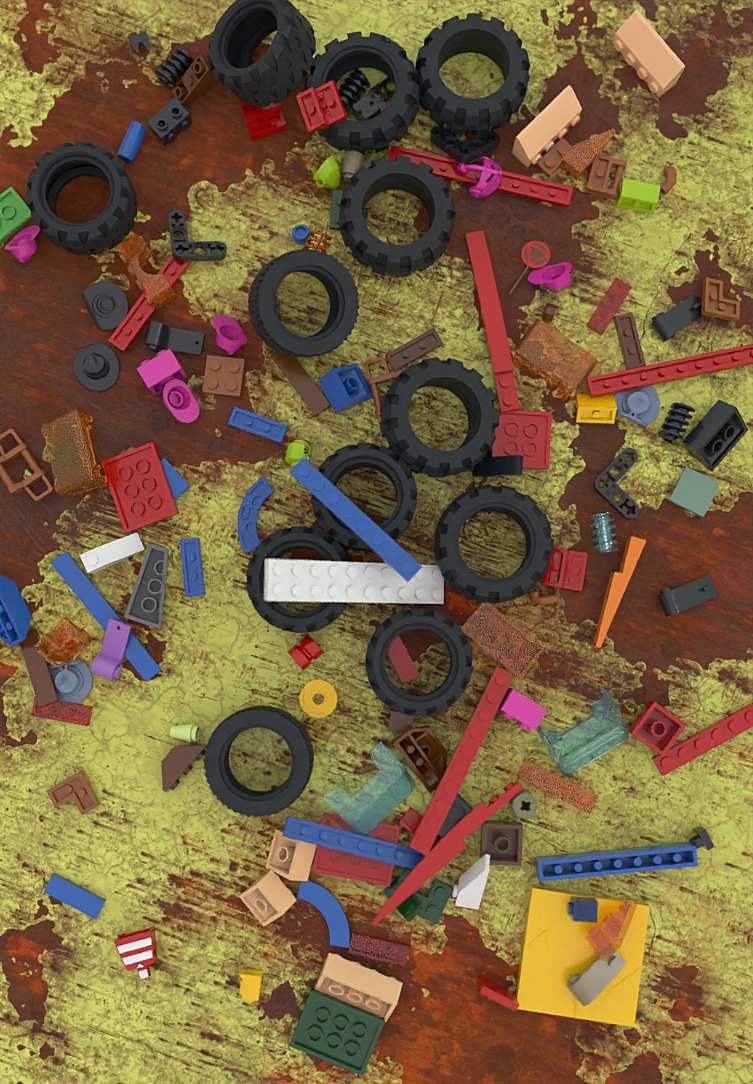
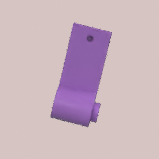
M113 618L109 619L101 652L95 657L91 665V673L111 681L121 676L123 670L121 664L132 625Z

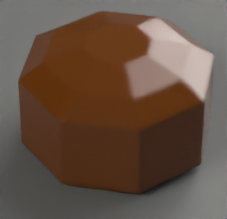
M547 303L543 308L542 320L544 322H552L556 310L555 304Z

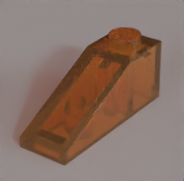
M611 129L574 145L571 150L567 149L561 156L562 162L560 167L575 180H578L612 140L616 131Z

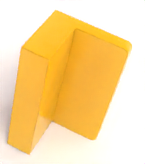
M589 394L576 395V422L614 424L617 411L614 395H604L590 398Z

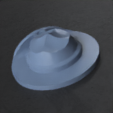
M652 386L618 392L614 395L617 405L616 414L647 427L655 420L659 413L660 399Z
M77 660L49 666L60 700L57 703L74 705L83 701L89 695L93 686V675L85 661Z

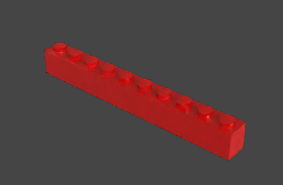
M498 667L494 669L410 841L409 847L426 856L428 855L514 675Z

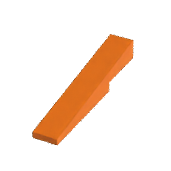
M632 536L627 538L619 573L611 572L592 647H601L647 540Z

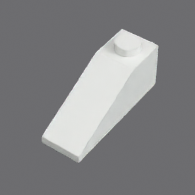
M134 533L81 554L80 557L87 572L95 574L144 551L145 548L138 533Z
M485 854L459 877L458 884L453 886L452 897H456L455 906L479 910L489 874L490 855Z

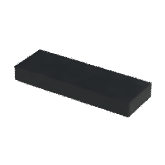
M524 456L483 457V460L473 466L472 477L522 476Z

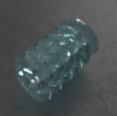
M613 512L590 516V520L596 521L591 524V527L597 528L592 532V535L598 536L593 539V542L599 544L594 547V550L600 551L599 553L619 550V548L613 547L614 544L618 543L617 540L612 539V537L617 535V533L611 532L612 529L616 528V525L610 524V522L615 520V518L609 517V514Z

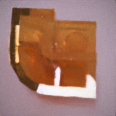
M63 617L51 632L43 635L33 649L50 664L64 666L78 659L92 641L84 629H79L67 617Z

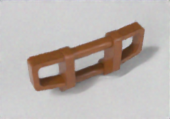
M382 356L364 362L368 379L367 384L371 388L376 408L375 415L379 423L382 421V413L380 412L382 401L378 384L395 380L402 372H391L386 358ZM383 362L386 374L372 378L370 365ZM412 400L410 401L409 409L415 408L414 401Z
M8 429L0 435V452L2 454L0 456V477L8 487L7 491L10 495L26 490L35 501H41L53 493L55 489L47 478L44 469L39 467L28 451L29 447L22 441L15 430ZM13 435L20 445L6 453L2 446V441L8 436ZM22 454L34 474L22 482L14 484L3 465L8 464ZM43 479L48 486V490L36 496L29 487Z

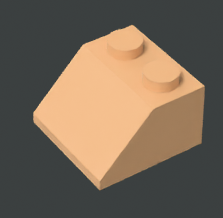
M275 829L266 868L272 869L273 872L289 880L307 881L317 845L283 837V830Z
M272 869L262 875L239 896L263 926L282 916L297 900L291 890L283 884L279 876Z

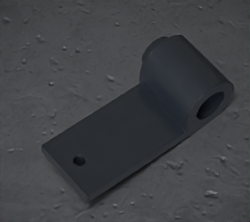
M694 294L664 314L660 312L655 315L650 325L661 340L666 342L683 328L703 316L701 314L702 302Z
M150 321L144 344L148 346V350L158 352L159 349H170L174 352L201 356L206 334L170 328L163 323Z
M710 575L701 577L678 588L671 589L670 586L659 590L660 594L657 595L666 617L718 596Z

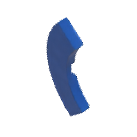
M265 476L248 490L238 512V537L246 555L255 550L261 543L257 532L258 514L264 502L275 493Z
M310 879L300 881L297 898L311 903L323 914L330 932L329 945L349 948V924L340 902L321 884Z

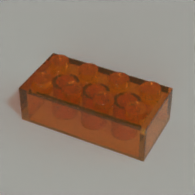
M480 602L460 627L466 637L518 679L524 677L545 650L543 646L488 602Z

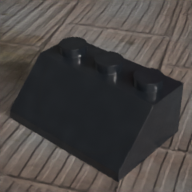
M718 400L682 442L695 459L708 470L713 471L748 431V428L737 407Z

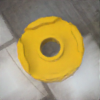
M318 679L310 681L302 688L299 701L301 708L307 715L314 718H324L336 708L338 697L333 685L328 681ZM316 693L322 694L324 696L323 703H314L313 696Z

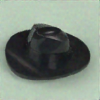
M88 345L78 352L74 360V371L78 380L90 390H107L116 383L119 377L120 367L115 353L106 345Z

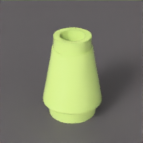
M195 724L172 726L170 729L171 738L189 743L199 741L201 731L200 727Z

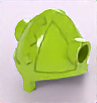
M334 155L330 156L318 171L315 166L311 168L313 180L316 181L319 187L338 188L342 169Z

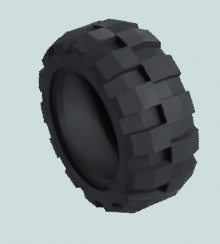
M361 31L347 33L348 39L339 42L335 38L324 46L326 52L322 56L316 54L310 68V75H307L304 81V91L311 87L316 89L331 80L337 83L342 76L354 68H373L386 74L394 83L395 92L390 104L381 114L365 121L345 119L329 127L317 130L319 136L324 137L329 145L339 151L348 149L365 155L367 150L375 149L376 153L388 149V144L393 140L399 142L408 133L409 124L415 121L419 110L418 102L420 96L419 85H417L416 80L418 74L413 61L408 59L406 51L397 42L392 41L389 43L386 36L370 32L369 37H362Z
M490 484L477 486L455 498L444 510L434 534L433 550L435 560L440 568L441 575L449 586L451 585L459 594L470 600L492 604L512 601L524 596L535 588V585L545 576L550 566L549 561L554 545V538H551L549 529L551 527L546 514H543L537 507L538 503L529 495L517 492L516 488L505 485L490 486ZM485 511L501 512L511 517L521 527L526 540L525 557L520 567L509 577L502 579L482 577L473 572L463 561L459 550V535L463 524L473 515Z

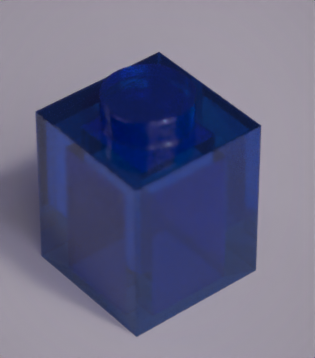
M571 896L570 902H567V914L570 915L572 921L597 923V900L590 897Z

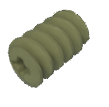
M522 789L509 800L511 809L523 819L533 817L538 808L536 798L525 789Z

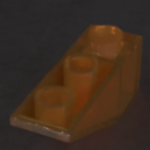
M633 900L622 903L619 906L618 912L614 915L612 913L603 920L604 923L599 927L595 926L588 932L586 939L604 961L621 947L637 907Z

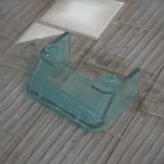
M603 687L599 688L602 699L597 700L592 705V715L561 735L556 730H550L544 734L539 726L536 728L543 745L563 776L573 774L624 742L628 737L620 710Z

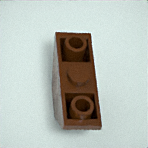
M203 53L198 55L172 89L173 95L182 106L204 96L215 83L212 69Z
M205 743L177 745L161 761L162 788L164 792H167L169 789L173 791L180 784L178 779L183 774L186 776L193 769L191 764L196 759L198 761L201 760L206 748Z

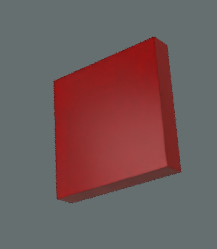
M479 975L477 984L480 994L513 1011H517L519 1002L514 992Z

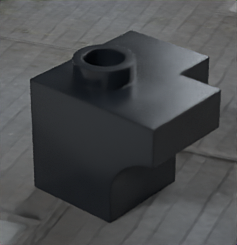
M366 95L352 105V112L358 121H365L378 116L388 106L384 101L380 103L373 102Z

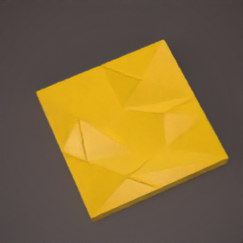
M530 885L515 994L519 1002L518 1009L634 1027L650 906L643 902ZM611 944L625 960L626 964L590 1004L583 1006L568 989L567 979L575 972L577 974L584 973L604 949Z

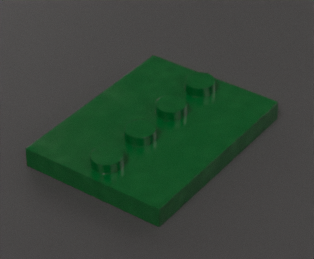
M312 988L289 1046L363 1076L384 1025L385 1018Z

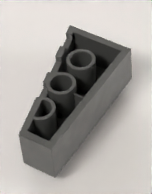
M149 543L124 614L125 618L163 629L169 559L168 549Z

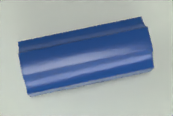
M136 121L131 122L117 153L121 160L133 163L147 131L143 124Z

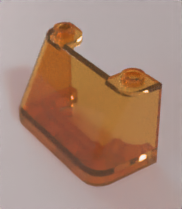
M82 408L71 409L43 423L41 428L55 480L54 489L56 493L65 497L108 485L106 476H101L98 471L101 467L96 465L88 430L91 429V425L88 422L93 421L90 411Z

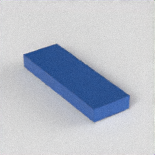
M235 406L228 425L280 444H282L288 425Z
M200 538L180 540L185 597L206 595Z
M56 873L52 875L44 893L94 919L98 917L106 902V899Z

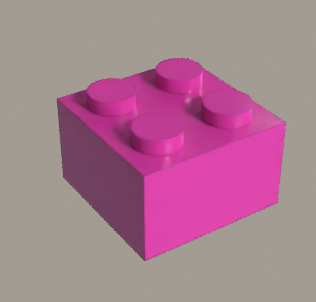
M170 349L158 352L157 357L152 360L147 359L143 361L140 367L136 368L147 387L155 396L163 392L165 384L170 380L177 379L182 381L188 377Z
M508 688L499 706L501 715L511 721L514 717L518 720L516 724L528 731L530 728L536 730L547 712V709L512 688Z

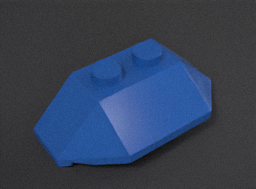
M0 574V638L9 643L10 647H14L26 639L32 616L16 583Z

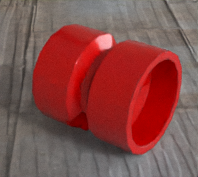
M309 634L300 640V645H295L288 651V654L303 670L312 664V659H317L324 653Z

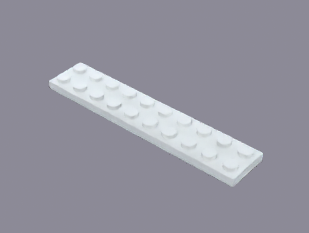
M265 559L264 601L444 604V578L438 565H421L422 568L407 583L387 563Z

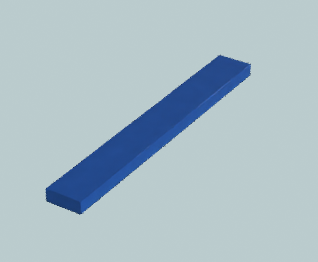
M67 551L51 562V565L105 632L110 618L124 622ZM130 631L124 655L143 679L148 682L162 668L133 632Z
M290 816L286 818L282 834L283 837L408 869H413L424 856V854L410 847Z

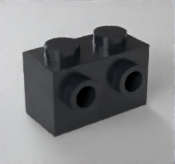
M173 98L148 120L147 124L150 131L166 146L168 143L173 142L182 130L185 131L189 128L192 119L190 113Z

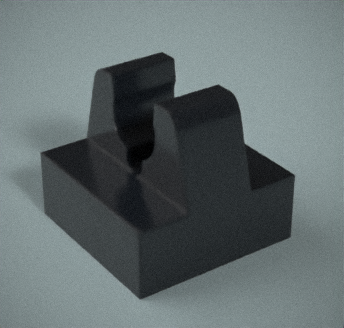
M146 31L128 37L136 53H140L138 48L139 42H142L146 50H149V38Z
M702 826L694 829L696 835L690 838L689 841L696 846V849L703 846L705 849L710 850L715 847L706 829Z

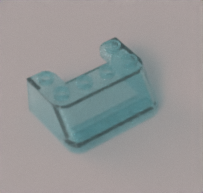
M378 742L371 752V760L380 771L352 798L340 788H334L327 795L324 794L322 796L356 834L368 836L415 788V782L411 775L382 742Z

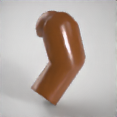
M666 166L663 169L664 176H666V181L660 187V192L663 195H666L677 182V171L673 166Z
M539 591L529 592V601L533 604L546 606L558 603L556 594L539 597Z

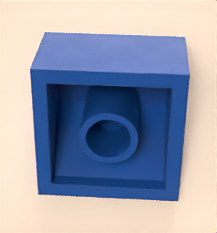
M357 363L332 369L319 379L335 413L349 410L373 397L371 389Z

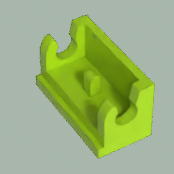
M624 178L619 190L620 193L616 206L653 214L658 204L660 185Z

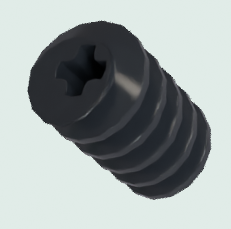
M176 48L174 50L175 53L170 54V59L166 58L165 64H160V70L156 69L154 71L157 79L169 90V84L176 85L173 79L175 78L179 81L181 78L178 74L184 75V68L188 70L190 67L188 63L192 64L194 62L192 56L183 48Z
M358 68L353 69V72L349 74V78L347 77L344 83L340 85V89H338L344 109L349 111L352 110L350 103L354 105L357 103L355 98L361 99L359 92L366 93L364 86L366 88L371 87L365 74Z
M673 403L671 405L672 410L668 411V417L664 419L665 423L662 424V430L658 432V435L665 442L679 446L680 444L676 439H683L679 432H686V429L682 426H689L685 419H692L693 417L689 412H695V409L683 403Z

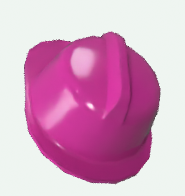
M32 225L23 229L4 249L10 250L20 262H26L37 251L35 237L39 234L41 228L38 225Z
M563 262L535 269L529 274L528 281L532 284H544L551 291L559 290L571 285L569 272L572 265L569 262Z
M217 315L213 318V326L217 332V345L226 350L229 355H232L241 345L247 343V338L240 325L233 318L225 315Z
M174 379L165 384L163 388V403L171 411L172 415L184 423H190L197 419L199 406L186 383Z

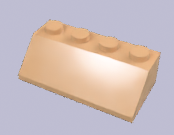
M638 10L631 14L614 35L612 41L614 48L621 52L626 62L637 71V75L644 79L651 92L660 97L677 83L685 65Z
M570 85L516 136L512 154L527 168L532 163L535 165L541 159V154L544 151L548 152L554 146V141L557 138L561 139L568 131L567 129L571 125L575 126L581 119L580 113L582 108Z
M329 953L314 989L385 1018L386 1022L397 1005L403 983L393 977L382 975L374 969L365 968L357 962L348 961L338 954Z

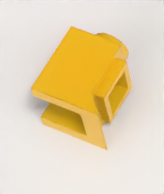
M240 969L239 976L242 979L239 995H242L244 1002L254 1003L259 1001L263 971Z

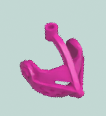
M481 156L477 159V163L483 166L459 163L457 170L466 173L468 170L481 172L478 183L470 187L469 195L473 197L488 196L498 187L502 180L503 172L500 165L490 158ZM490 175H494L492 179L487 183L486 180L490 177Z

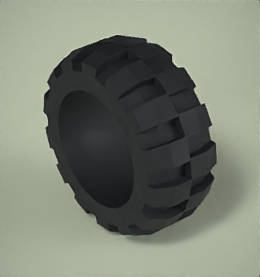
M468 13L466 19L459 20L457 15L445 20L442 24V29L435 27L424 39V46L419 49L415 62V69L418 74L416 80L420 90L419 102L423 110H429L430 119L440 127L447 124L451 126L450 132L464 135L465 130H473L474 135L489 133L492 126L498 129L511 120L512 114L519 111L530 79V61L528 52L525 48L521 49L522 40L513 29L506 31L503 21L493 16L490 20L482 19L481 13ZM477 53L488 57L499 67L505 83L500 89L489 96L477 99L465 98L447 88L439 75V70L447 60L458 54Z
M396 155V159L392 161H387L386 157L371 161V165L368 168L361 167L351 177V182L349 186L345 187L340 200V233L345 246L350 248L352 257L361 265L367 264L372 268V272L383 276L386 273H394L396 277L411 276V272L417 270L422 272L432 266L434 261L439 256H442L447 248L455 227V202L449 195V186L442 176L436 177L433 174L434 168L420 161L419 165L409 162L410 157ZM387 190L406 191L416 196L426 207L430 217V229L422 238L410 244L393 245L383 242L375 237L365 224L362 215L365 205L371 198Z
M438 357L423 359L415 365L412 364L395 378L382 399L380 407L382 421L379 423L382 437H386L389 444L388 449L394 451L399 459L401 457L410 470L416 474H427L431 478L455 476L483 460V456L491 450L497 438L494 433L495 429L499 426V411L494 408L493 402L497 400L491 387L486 388L481 381L484 377L474 368L468 370L463 367L464 363L462 361L452 358L440 360ZM430 386L441 387L449 390L461 400L467 411L469 424L466 438L457 450L440 451L433 449L416 436L409 420V405L416 390Z

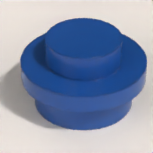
M302 224L295 226L292 230L293 240L300 244L306 243L310 238L309 228Z

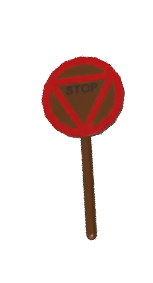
M531 241L523 246L521 259L526 267L508 292V295H512L529 268L540 269L548 264L551 256L546 244L540 241Z

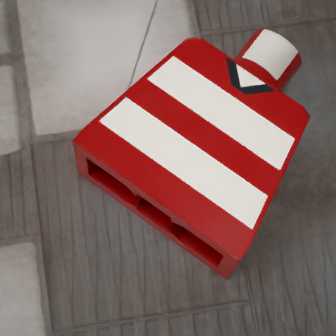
M155 927L118 936L114 943L127 971L137 969L139 979L151 976L149 965L154 964L157 960Z

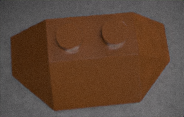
M430 726L407 728L392 741V744L409 769L426 790L431 793L437 788L445 772L448 752Z

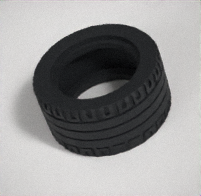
M313 249L291 251L265 264L255 276L256 278L250 287L251 291L248 294L250 321L260 339L276 352L292 357L320 356L332 352L333 349H337L339 345H342L343 341L347 340L348 335L352 333L351 331L355 327L354 324L357 322L358 309L360 307L357 286L354 284L355 281L352 279V275L348 273V269L343 266L344 264L339 263L338 259H334L332 255H327L325 252ZM294 272L307 273L318 279L325 287L330 300V312L325 325L317 333L309 337H301L287 330L280 322L275 309V296L279 285L289 274Z
M258 705L239 710L223 720L212 732L206 745L205 758L203 759L206 781L209 783V788L213 791V795H216L217 800H220L223 806H227V809H231L235 813L238 812L240 815L264 817L282 812L300 797L312 774L314 751L308 732L295 716L293 717L290 713L277 707ZM251 728H266L280 735L287 743L291 752L292 767L288 779L279 787L269 791H254L243 786L234 777L229 765V752L233 741L242 731Z

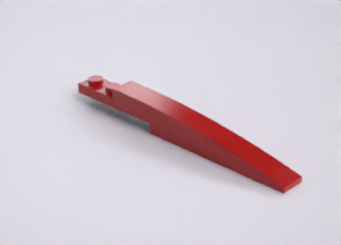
M484 231L465 233L500 413L519 410L520 405L513 375L514 368Z
M511 781L503 788L505 792L500 796L498 794L494 795L488 801V806L483 801H480L430 849L428 855H424L378 911L372 923L376 925L468 846L463 839L523 789L518 781L515 783Z

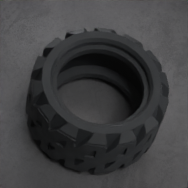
M236 0L222 14L215 25L208 46L210 50L208 54L209 66L213 70L212 73L216 79L249 106L268 107L270 103L277 104L286 99L291 92H294L301 85L306 74L309 73L313 63V55L316 52L314 29L311 23L289 0ZM276 31L274 40L266 53L257 62L248 67L249 60L256 47L268 35Z
M74 141L75 145L63 143L53 147L54 152H46L37 160L35 164L38 168L30 171L26 183L29 187V190L26 191V201L28 208L31 210L32 218L45 235L57 247L64 248L66 252L76 255L86 253L87 256L103 253L105 248L113 249L122 242L124 234L128 236L134 226V217H137V194L125 168L117 157H114L109 150L100 145L94 146L90 142ZM81 176H95L110 184L109 202L98 217L85 223H69L57 217V197L68 182Z
M357 443V445H347L336 450L319 467V472L334 486L345 474L359 468L377 470L392 482L397 495V504L391 516L385 522L378 525V527L396 541L409 527L417 504L416 482L409 466L401 457L399 459L394 451L373 443ZM313 495L311 496L314 514L325 533L348 549L373 551Z
M291 526V528L280 529L270 534L254 550L247 567L246 588L254 609L269 624L284 631L309 633L321 630L340 617L349 602H323V604L312 611L294 613L287 611L276 601H264L265 559H279L289 551L309 549L319 553L327 561L350 562L341 545L327 533L307 526Z
M428 609L401 611L385 620L372 635L365 657L366 673L374 693L389 708L410 716H428L449 708L465 692L473 669L471 647L464 632L449 617ZM410 629H425L433 632L443 640L450 655V669L446 679L438 688L426 694H410L400 690L392 683L386 672L385 658L388 647L399 634Z

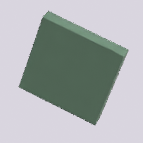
M686 466L668 501L703 518L720 483Z

